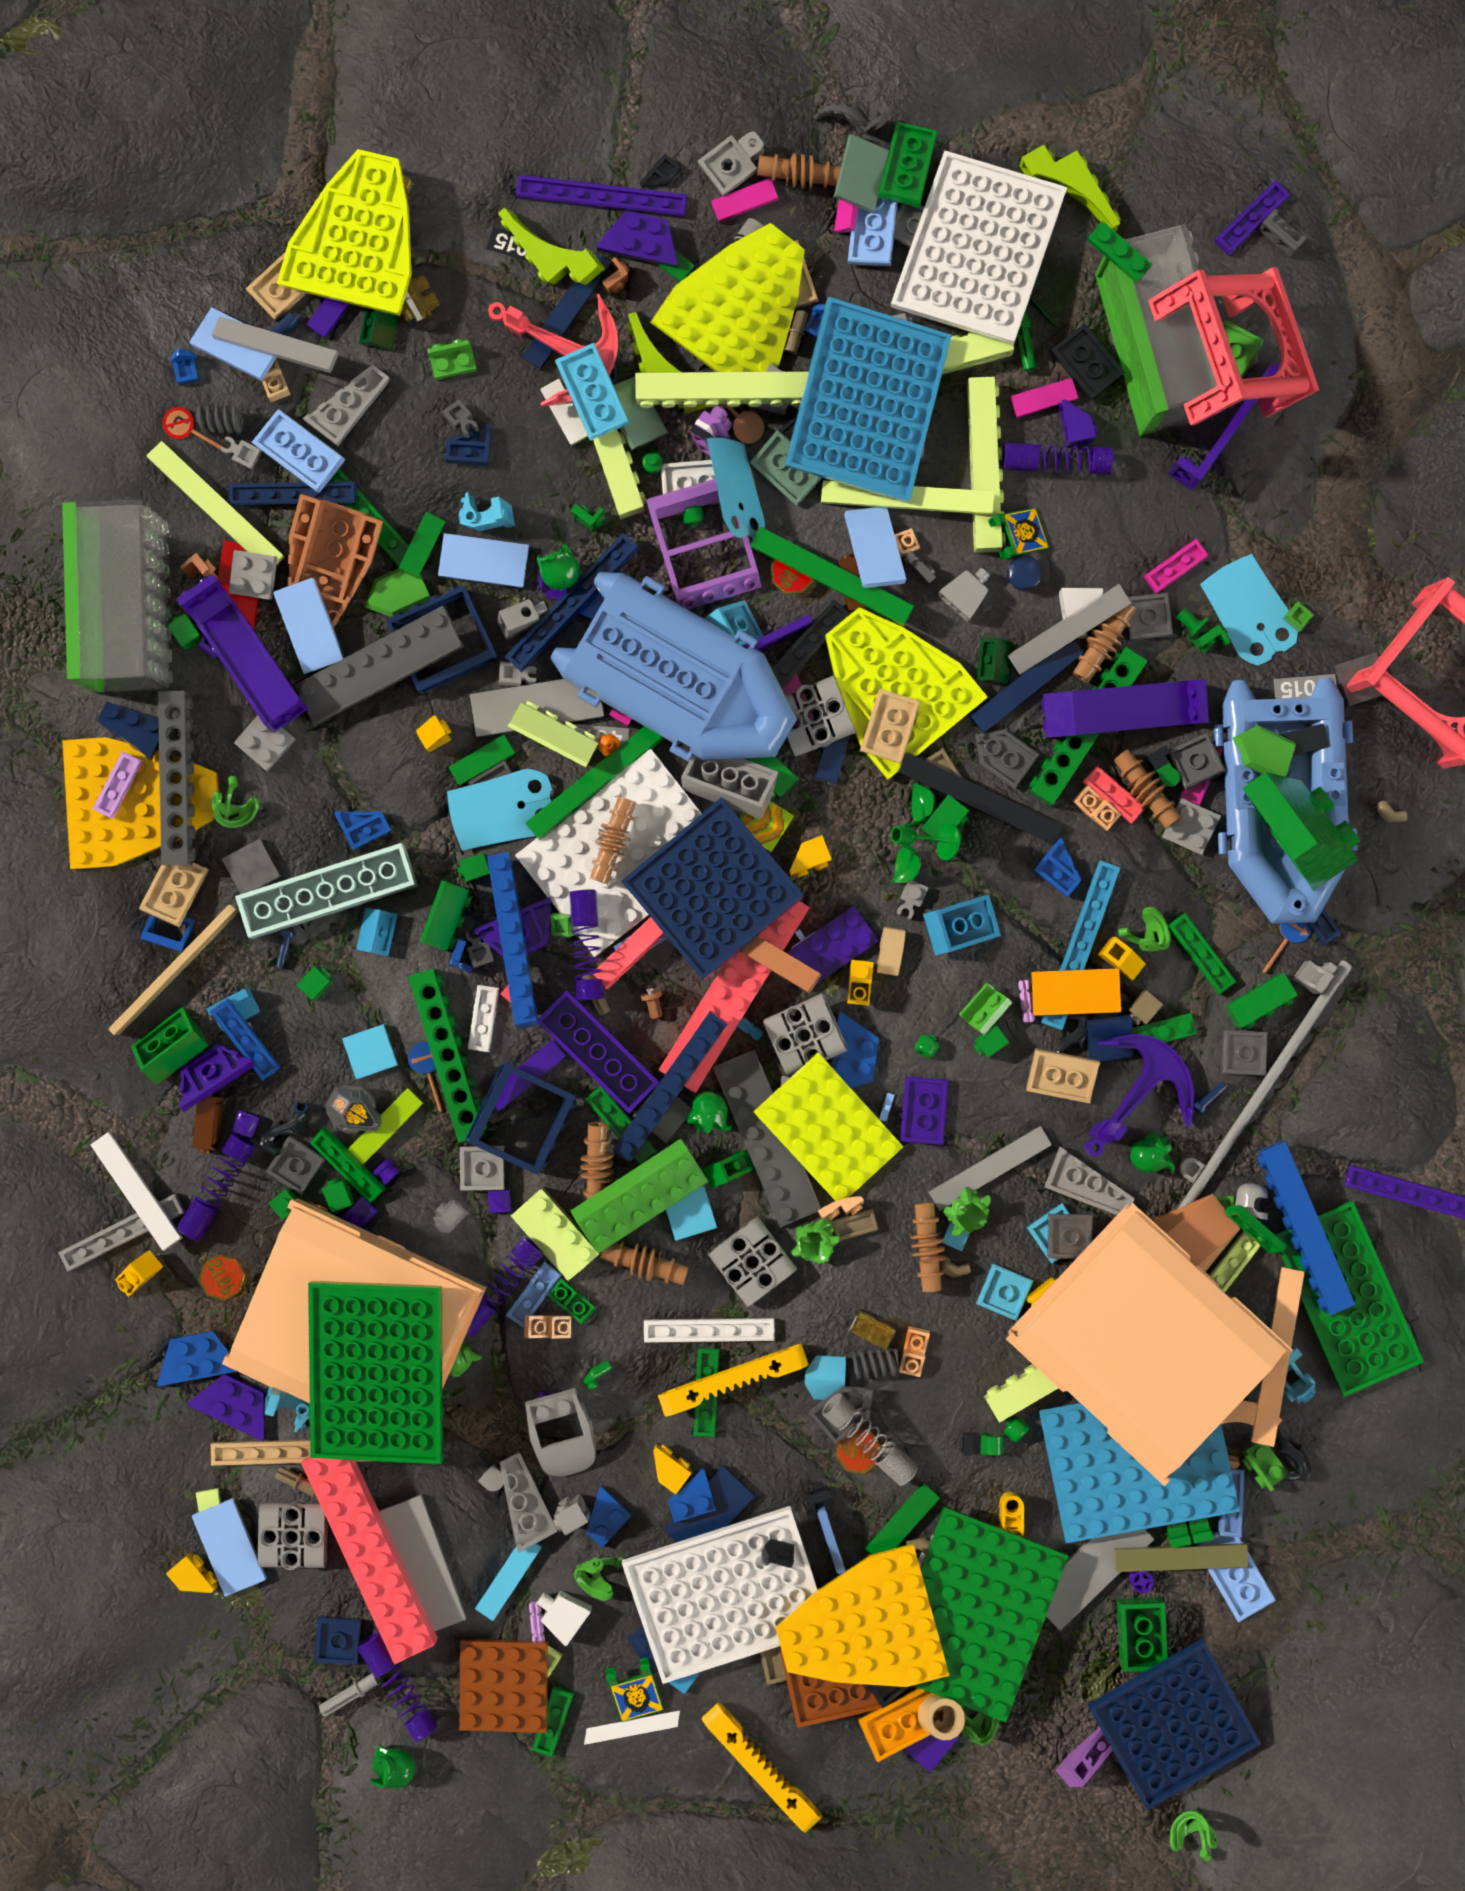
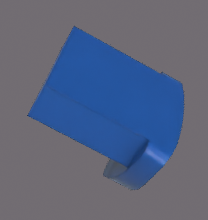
M825 304L815 305L812 308V314L804 328V333L816 339Z
M177 349L171 355V363L174 367L178 385L200 381L195 361L197 356L195 353L184 349Z
M458 939L449 966L472 973L473 967L460 963L466 942Z

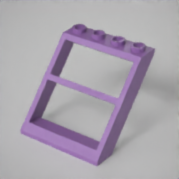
M715 479L646 499L677 604L688 610L762 587L747 535L742 539L751 568L683 589L678 587L670 556L736 536L732 532H727L667 551L658 519L681 513L690 506H704L720 501ZM736 517L738 526H739V528H740V521H739V519Z

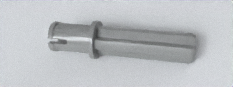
M371 1673L360 1681H354L352 1686L320 1704L321 1714L328 1716L359 1696L364 1697L366 1692L381 1684L380 1678H375Z

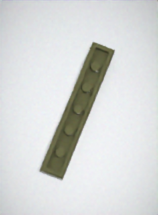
M1246 1543L1186 1545L1172 1548L1171 1546L1114 1548L1116 1572L1248 1567Z

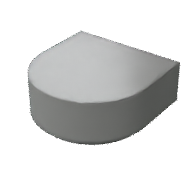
M1186 1157L1180 1161L1178 1170L1184 1178L1194 1183L1206 1165L1195 1158Z
M493 1463L478 1482L489 1491L501 1489L503 1486L501 1470Z

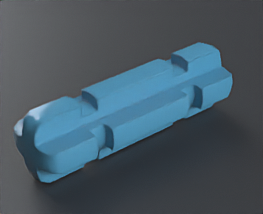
M742 1017L737 1025L738 1028L747 1034L749 1033L755 1040H759L763 1035L761 1029L755 1028L754 1024Z

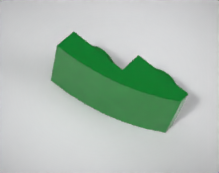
M562 1278L548 1293V1296L557 1305L566 1310L580 1324H584L597 1308Z

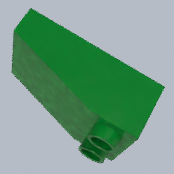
M1265 772L1243 787L1264 824L1312 890H1315L1358 861L1352 847L1361 841L1346 820L1336 827L1326 813L1334 809L1335 806L1321 786L1310 792L1301 780Z

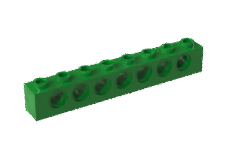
M1127 647L1122 651L1117 650V653L1111 660L1114 664L1110 670L1106 668L1099 678L1102 682L1098 687L1094 686L1092 689H1103L1106 685L1112 687L1132 686L1147 660ZM1118 667L1124 668L1126 677L1118 676L1116 669ZM1100 733L1066 736L1063 741L1059 739L1052 749L1055 751L1051 759L1046 758L1041 766L1043 772L1039 777L1035 775L1029 784L1031 787L1029 794L1051 807ZM1070 739L1078 740V749L1070 747ZM1062 756L1067 759V767H1061L1058 764V757ZM1051 774L1056 778L1055 785H1049L1046 782V775Z
M430 969L410 975L408 978L457 1140L460 1143L465 1141L466 1135L479 1111L478 1109L481 1107L479 1097H475L472 1088H475L472 1075L468 1076L466 1070L469 1067L467 1057L461 1054L460 1047L463 1045L460 1035L455 1034L453 1026H456L453 1013L449 1014L447 1008L450 1002L447 993H443L441 985L444 984L440 972H436V969ZM430 986L436 992L432 999H428L425 995V990ZM435 1007L440 1008L442 1011L441 1017L437 1020L431 1015ZM441 1028H445L448 1031V1037L445 1040L438 1038V1031ZM446 1049L454 1051L455 1056L453 1060L447 1061L444 1058ZM454 1069L458 1070L461 1074V1078L457 1082L450 1078V1073ZM460 1090L465 1091L467 1094V1099L463 1103L459 1102L456 1098L457 1092ZM465 1111H470L473 1114L474 1118L471 1123H466L463 1120ZM486 1124V1126H485V1128H484V1130H483L481 1136L486 1134V1133H485V1130L488 1129L487 1124Z

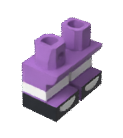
M715 406L710 414L704 411L689 430L698 449L709 456L710 452L706 438L730 439L727 432L731 428L732 423L726 418L727 412L718 406Z

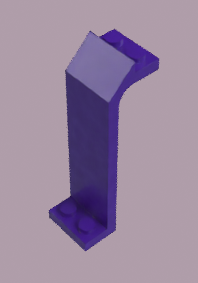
M1280 364L1270 365L1261 377L1275 375ZM1257 399L1244 400L1199 467L1195 466L1196 464L1193 460L1181 456L1168 475L1193 491Z
M210 575L203 578L199 584L192 589L184 591L176 599L198 625L263 724L272 733L309 709L305 702L297 695L216 576Z
M1206 679L1043 694L1042 709L1045 713L1043 728L1047 738L1209 722Z

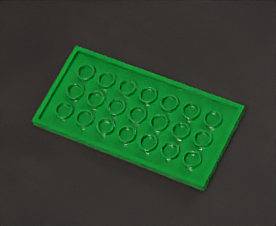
M1348 1201L1317 1215L1355 1303L1354 1306L1330 1315L1320 1309L1317 1303L1319 1296L1316 1290L1313 1291L1308 1279L1310 1275L1308 1270L1305 1271L1299 1259L1302 1256L1291 1242L1293 1235L1290 1229L1274 1233L1287 1245L1284 1252H1279L1285 1267L1304 1272L1300 1301L1341 1395L1344 1397L1424 1362L1353 1201Z

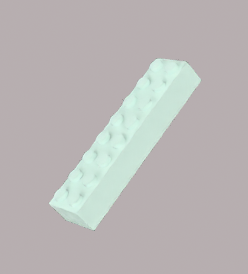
M400 843L235 897L248 938L255 939L417 887L418 884L406 846Z

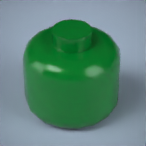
M656 452L647 453L642 460L644 471L649 475H657L661 472L664 464L662 456Z
M702 506L687 507L682 512L684 523L691 524V527L699 526V522L704 520Z
M922 1035L914 1046L915 1051L922 1057L931 1059L939 1048L937 1039L932 1035Z
M1010 1418L1005 1423L1007 1427L1004 1432L1013 1442H1018L1029 1431V1427L1020 1418H1015L1014 1420Z

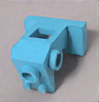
M466 492L465 498H461V503L464 504L463 508L459 511L460 524L464 527L483 531L501 526L506 528L515 526L512 505L502 498H491L492 505L484 512H478L475 497L471 496L468 492Z
M1292 1345L1291 1349L1293 1351L1290 1353L1287 1372L1292 1369L1299 1379L1291 1385L1285 1381L1284 1388L1286 1390L1284 1394L1291 1402L1295 1400L1297 1404L1301 1401L1306 1403L1314 1397L1316 1393L1314 1384L1316 1383L1308 1373L1303 1375L1296 1366L1295 1361L1303 1354L1297 1347Z
M269 1387L265 1401V1415L274 1416L275 1411L279 1408L289 1407L297 1413L294 1432H297L299 1428L304 1429L306 1427V1420H310V1403L287 1392Z

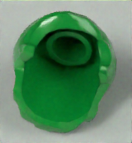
M565 544L557 552L544 557L541 555L537 556L541 578L548 587L554 590H566L572 587L578 581L580 575L579 563Z
M705 1091L694 1098L693 1110L689 1113L687 1123L695 1124L697 1132H701L704 1129V1132L708 1134L711 1132L712 1127L721 1131H729L732 1128V1124L727 1125L726 1123L727 1105L718 1093Z
M1153 1131L1144 1139H1140L1132 1145L1130 1160L1138 1170L1145 1173H1155L1168 1168L1169 1173H1171L1175 1169L1168 1154L1171 1151V1145H1164L1168 1141L1167 1138L1159 1137Z
M379 1744L372 1762V1770L379 1778L371 1779L370 1783L378 1788L399 1789L407 1786L415 1773L414 1758L404 1749H386Z

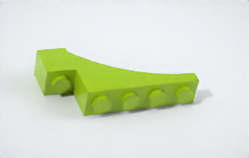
M1042 145L1021 158L1019 166L1025 175L1067 187L1066 194L1084 205L1100 222H1105L1115 232L1120 225V217L1110 207L1107 194L1100 190L1097 177L1090 173L1085 157L1083 155L1080 156L1077 150L1055 162L1051 150H1047L1045 145Z
M503 208L498 213L502 218L501 224L515 236L513 238L514 242L519 248L525 250L527 253L525 255L526 259L531 265L537 267L539 270L537 274L543 282L555 285L569 273L575 283L579 282L587 285L605 269L593 251L588 249L574 251L554 246L531 232L513 211Z
M637 312L628 314L629 322L626 323L629 336L633 335L635 342L632 343L635 355H640L641 362L638 363L640 372L682 373L656 350L641 326ZM684 404L678 405L679 409L683 408L684 414L707 408L705 404H697L696 407H684Z

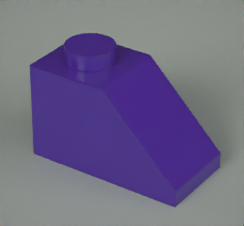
M1066 399L1061 400L1058 408L1067 448L1092 443L1095 435H1097V425L1095 422H1092L1091 416Z

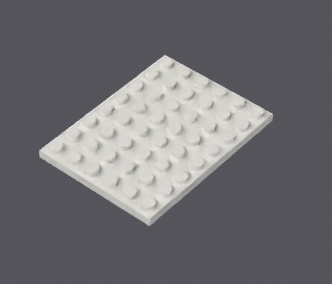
M944 151L895 290L891 307L1014 345L1067 187Z
M650 749L540 841L536 838L515 856L546 896L550 897L551 902L560 913L571 914L570 891L596 890L599 926L575 932L576 934L600 936L597 939L583 941L585 946L600 947L599 950L590 951L596 957L649 915L621 881L702 813ZM620 796L636 802L632 814L634 821L630 820L627 831L630 833L625 832V835L631 838V840L622 841L628 849H619L625 857H617L614 865L617 870L612 871L607 885L590 879L594 866L591 862L597 858L599 852L597 848H601L595 843V840H604L598 835V832H606L601 827V824L609 823L612 815L609 811L614 809L617 798ZM589 926L573 927V930L580 929V928H584V927H589ZM578 936L581 940H582V939H586V938H591V937Z
M790 1506L622 1560V1566L663 1684L779 1647L780 1643L776 1626L811 1594L818 1590ZM774 1539L795 1545L794 1564L791 1568L769 1563L768 1566L762 1564V1550L769 1540Z

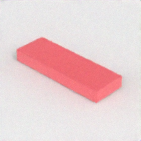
M1098 766L1082 782L1084 785L1091 787L1103 800H1107L1121 814V817L1130 824L1144 811V809H1141L1142 804L1136 802V798L1131 796L1129 792Z

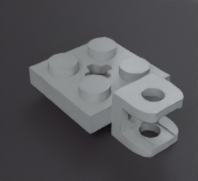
M754 131L747 133L738 140V143L731 135L699 159L698 165L720 194L725 196L757 172L754 163L759 160V155H764V143ZM724 162L733 164L730 171L723 170Z

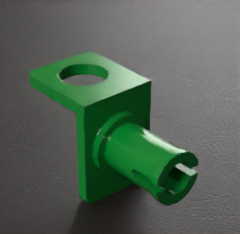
M1186 607L1176 617L1190 630V634L1186 638L1191 642L1199 634L1209 630L1205 625L1208 618L1205 617L1203 620H1198ZM1212 645L1207 648L1202 646L1198 649L1201 650L1203 653H1206L1212 647Z

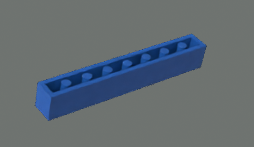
M509 852L489 855L487 859L514 1025L517 1029L538 1026L539 1021L512 858Z
M1279 1141L1257 1150L1259 1155L1256 1157L1260 1168L1264 1169L1267 1174L1265 1181L1269 1189H1273L1276 1195L1274 1202L1279 1210L1282 1209L1285 1216L1282 1218L1286 1229H1290L1293 1235L1291 1242L1302 1256L1299 1259L1305 1271L1308 1270L1310 1275L1308 1281L1312 1290H1316L1319 1296L1317 1303L1320 1309L1332 1315L1354 1306V1300L1287 1143Z

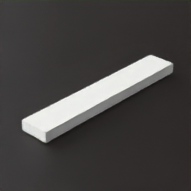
M107 1132L92 1143L91 1147L162 1251L167 1250L183 1237L111 1132Z
M774 1318L644 1320V1342L775 1341Z

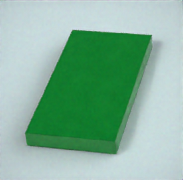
M896 121L878 198L920 207L938 131Z

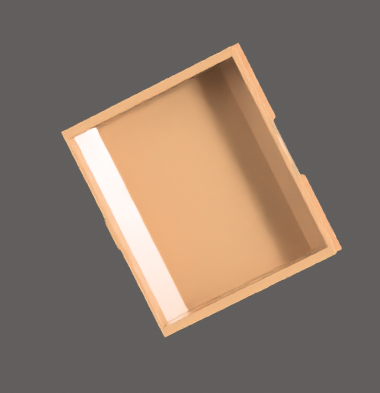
M298 1198L296 1200L291 1199L287 1208L292 1210L279 1233L235 1338L231 1352L225 1356L222 1364L271 1388L274 1387L310 1403L308 1283L310 1281L442 1286L443 1389L487 1287L410 1252L405 1247L387 1238L372 1234Z
M1133 1203L1131 1206L1127 1204L1014 1324L1008 1331L1009 1336L1006 1338L1009 1343L1062 1392L1068 1391L1108 1428L1107 1433L1164 1486L1171 1480L1169 1475L1185 1462L1273 1369L1282 1355L1285 1354L1288 1357L1293 1351L1236 1297L1230 1298L1219 1288V1284L1201 1267L1195 1266L1190 1261V1255Z

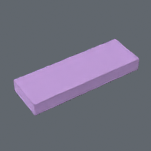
M122 751L93 810L114 819L143 761Z

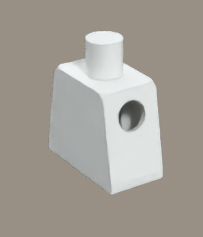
M1061 588L1059 600L1063 619L1101 596L1103 588ZM1087 632L1078 638H1087Z
M560 1591L555 1599L544 1592L537 1601V1604L546 1610L541 1619L542 1623L565 1646L570 1642L592 1609L591 1605L563 1591Z

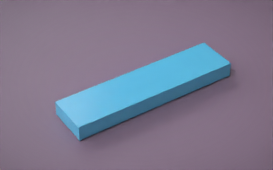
M537 1542L519 1553L515 1547L475 1609L494 1621L542 1548V1545Z

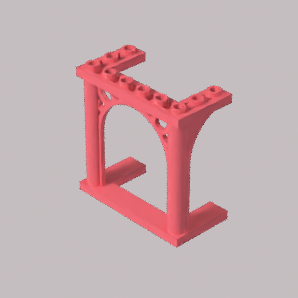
M1272 267L1262 274L1206 276L1204 269L1197 270L1148 300L1155 321H1161L1190 304L1217 386L1184 404L1190 425H1197L1239 401L1257 399L1263 418L1270 417L1319 391L1278 267ZM1213 296H1223L1222 299L1228 317H1234L1255 304H1258L1270 319L1281 351V362L1275 375L1241 379Z
M1449 577L1424 587L1412 603L1417 608V611L1374 665L1359 670L1345 687L1352 693L1372 686L1421 726L1442 749L1443 756L1437 764L1443 769L1465 764V734L1463 731L1465 717H1449L1434 711L1385 670L1438 604L1465 625V598L1452 588L1455 582ZM1454 722L1458 724L1457 732L1454 731L1456 728L1451 727V724Z

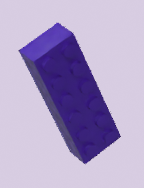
M566 990L538 1018L539 1025L630 1113L660 1081L579 1000H576L577 998L570 991Z

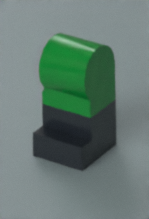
M1167 745L1144 759L1151 771L1156 772L1154 774L1155 778H1161L1159 784L1161 786L1165 784V788L1169 789L1179 783L1180 774L1169 763L1166 755L1170 751Z
M962 1432V1453L964 1456L1002 1455L1003 1435Z

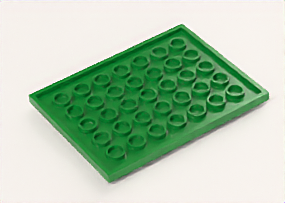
M310 1281L308 1283L310 1458L441 1464L443 1462L442 1286Z
M944 1506L920 1569L949 1676L912 1686L937 1696L950 1698L962 1706L1006 1723L1069 1557L1068 1554Z

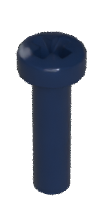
M282 929L280 932L283 938L276 962V967L281 969L285 967L291 938L296 936L295 932Z
M1220 1082L1199 1102L1194 1101V1110L1198 1114L1203 1115L1206 1112L1205 1108L1225 1091L1227 1086Z

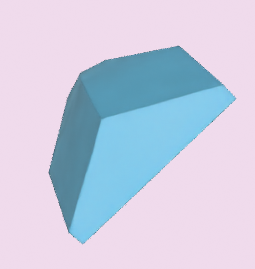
M815 1356L805 1371V1386L813 1399L824 1400L841 1386H845L846 1357Z

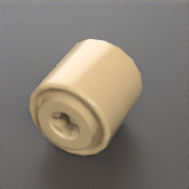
M931 1695L924 1699L918 1710V1721L921 1727L935 1738L951 1740L957 1737L963 1730L965 1723L964 1712L961 1706L950 1698ZM936 1710L939 1712L942 1711V1713L940 1714L941 1720H933V1717L935 1716L934 1712Z

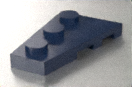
M106 702L98 718L99 724L118 738L125 740L132 748L140 751L147 759L152 761L159 747V718Z

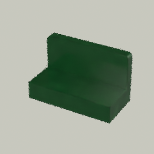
M366 308L359 344L365 347L377 345L386 350H392L398 315Z
M998 637L981 638L976 681L997 682L1009 685L1012 662L1008 655L1013 652V642Z

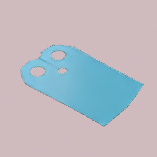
M706 438L723 519L734 536L744 538L746 535H749L754 539L757 531L752 529L750 519L754 518L757 521L758 529L760 527L765 529V521L745 444L726 438ZM739 503H742L743 510L739 508ZM732 516H736L739 519V529L733 526Z
M1252 554L1222 567L1200 584L1222 625L1229 633V638L1236 652L1242 659L1258 666L1271 660L1275 652H1285L1296 644L1298 631L1283 619L1289 610ZM1258 623L1264 624L1265 628L1263 631L1257 629ZM1285 628L1288 630L1289 637L1286 641H1279L1276 638L1275 633L1277 629ZM1258 642L1263 645L1264 651L1260 656H1254L1251 653L1250 647L1253 643Z
M523 769L488 781L447 791L451 821L462 851L535 836L525 823L535 815L538 809L544 808L552 802L550 799L552 788L548 776L536 770ZM531 780L540 781L542 788L538 793H531L529 791L528 783ZM519 801L525 803L523 809L518 808L517 803Z

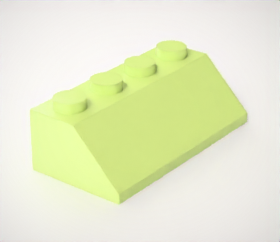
M528 700L526 704L520 703L508 727L584 767L587 766L599 743L595 740L597 736L587 731L582 734L576 730V725L568 721L565 724L557 720V715L546 711L545 714L537 710L539 706Z
M544 1187L511 1215L567 1281L599 1255L583 1231Z

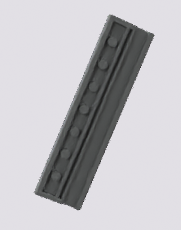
M441 606L299 682L295 687L301 699L309 708L307 712L313 722L312 724L316 726L463 648L464 645L458 637L446 607Z
M755 1049L714 1066V1072L779 1227L818 1212L821 1206L804 1166L754 1113L773 1094Z

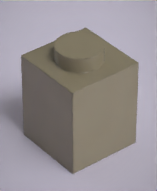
M1145 990L1139 994L1126 1011L1130 1013L1132 1021L1137 1025L1140 1023L1147 1024L1163 1004Z

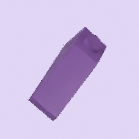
M1100 1727L1076 1747L1056 1769V1772L1069 1787H1083L1112 1752V1748Z

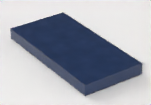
M722 1465L708 1480L716 1510L675 1523L672 1519L663 1528V1531L677 1543L726 1527L755 1495Z

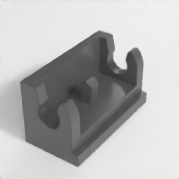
M1275 209L1264 220L1258 230L1290 258L1306 241L1308 236L1305 234L1301 236L1278 215L1279 211Z

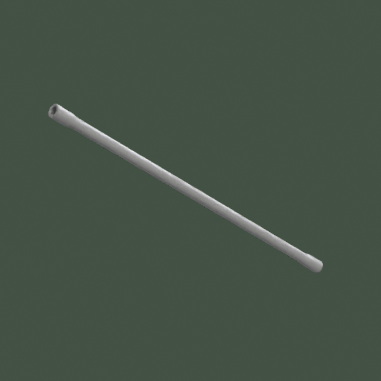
M1341 960L1337 966L1338 968L1333 973L1334 977L1330 981L1329 986L1319 995L1177 1209L1197 1200L1339 985L1343 983L1353 968L1349 963Z

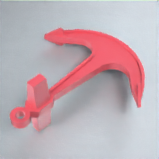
M597 294L602 337L595 345L607 373L610 375L617 358L618 336L611 313L601 299L600 294ZM494 302L489 306V316L493 321L503 320L505 327L510 332L520 337L524 333H528L563 356L585 347L530 324L527 316H524L523 312L512 306H509L507 311L504 305L499 302ZM495 309H500L501 313L499 315H495L493 311ZM565 389L540 404L541 406L564 405L573 403L568 390Z

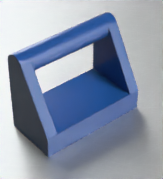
M150 915L140 939L181 952L189 946L196 926V919L185 916L182 924L188 927L181 941H177L153 933L157 917Z

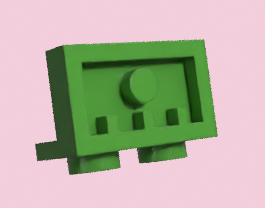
M457 339L452 344H435L432 348L427 349L435 380L477 371L469 340Z
M986 983L959 1015L972 1028L985 1035L1012 1002L1006 996L996 991L989 983Z
M1252 1443L1241 1451V1454L1244 1456L1242 1462L1249 1471L1254 1470L1257 1475L1255 1480L1262 1489L1266 1487L1271 1492L1274 1490L1273 1486L1286 1477L1287 1470L1268 1445Z

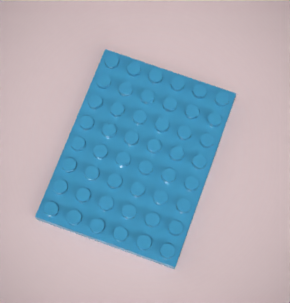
M828 297L785 467L902 502H910L952 335Z
M1081 1403L1039 1410L1065 1543L1240 1512L1221 1424L1179 1468L1169 1475L1171 1480L1164 1486L1107 1433L1108 1428Z

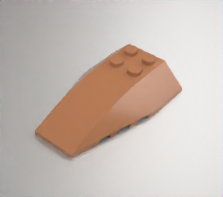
M300 494L289 534L288 586L314 577L332 626L335 628L372 564L384 521L367 513L328 500Z
M1213 1194L1191 1202L1177 1210L1170 1211L1156 1219H1151L1190 1255V1261L1195 1266L1198 1265L1205 1272L1240 1230L1238 1225L1225 1215L1224 1212L1226 1210Z

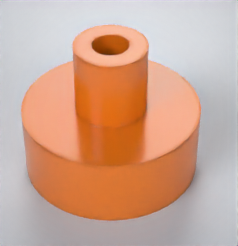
M603 734L599 737L598 750L607 757L621 743L615 735Z

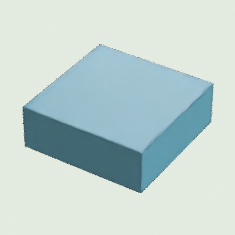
M950 1222L942 1243L962 1251L970 1233L963 1232L960 1236H953L951 1233L955 1225Z

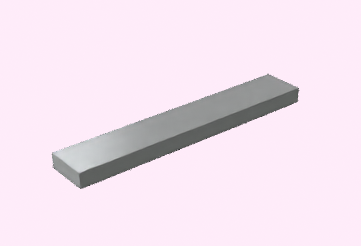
M219 317L212 333L214 339L331 373L339 355L336 350L224 317Z
M1118 584L1013 651L1008 657L1018 673L1021 674L1130 605L1131 602L1120 584Z
M1039 1126L928 1192L939 1211L951 1205L957 1197L961 1196V1191L965 1187L976 1190L1052 1144L1042 1127Z
M177 1193L159 1201V1204L170 1220L186 1213ZM135 1213L58 1253L67 1272L149 1232L139 1215Z

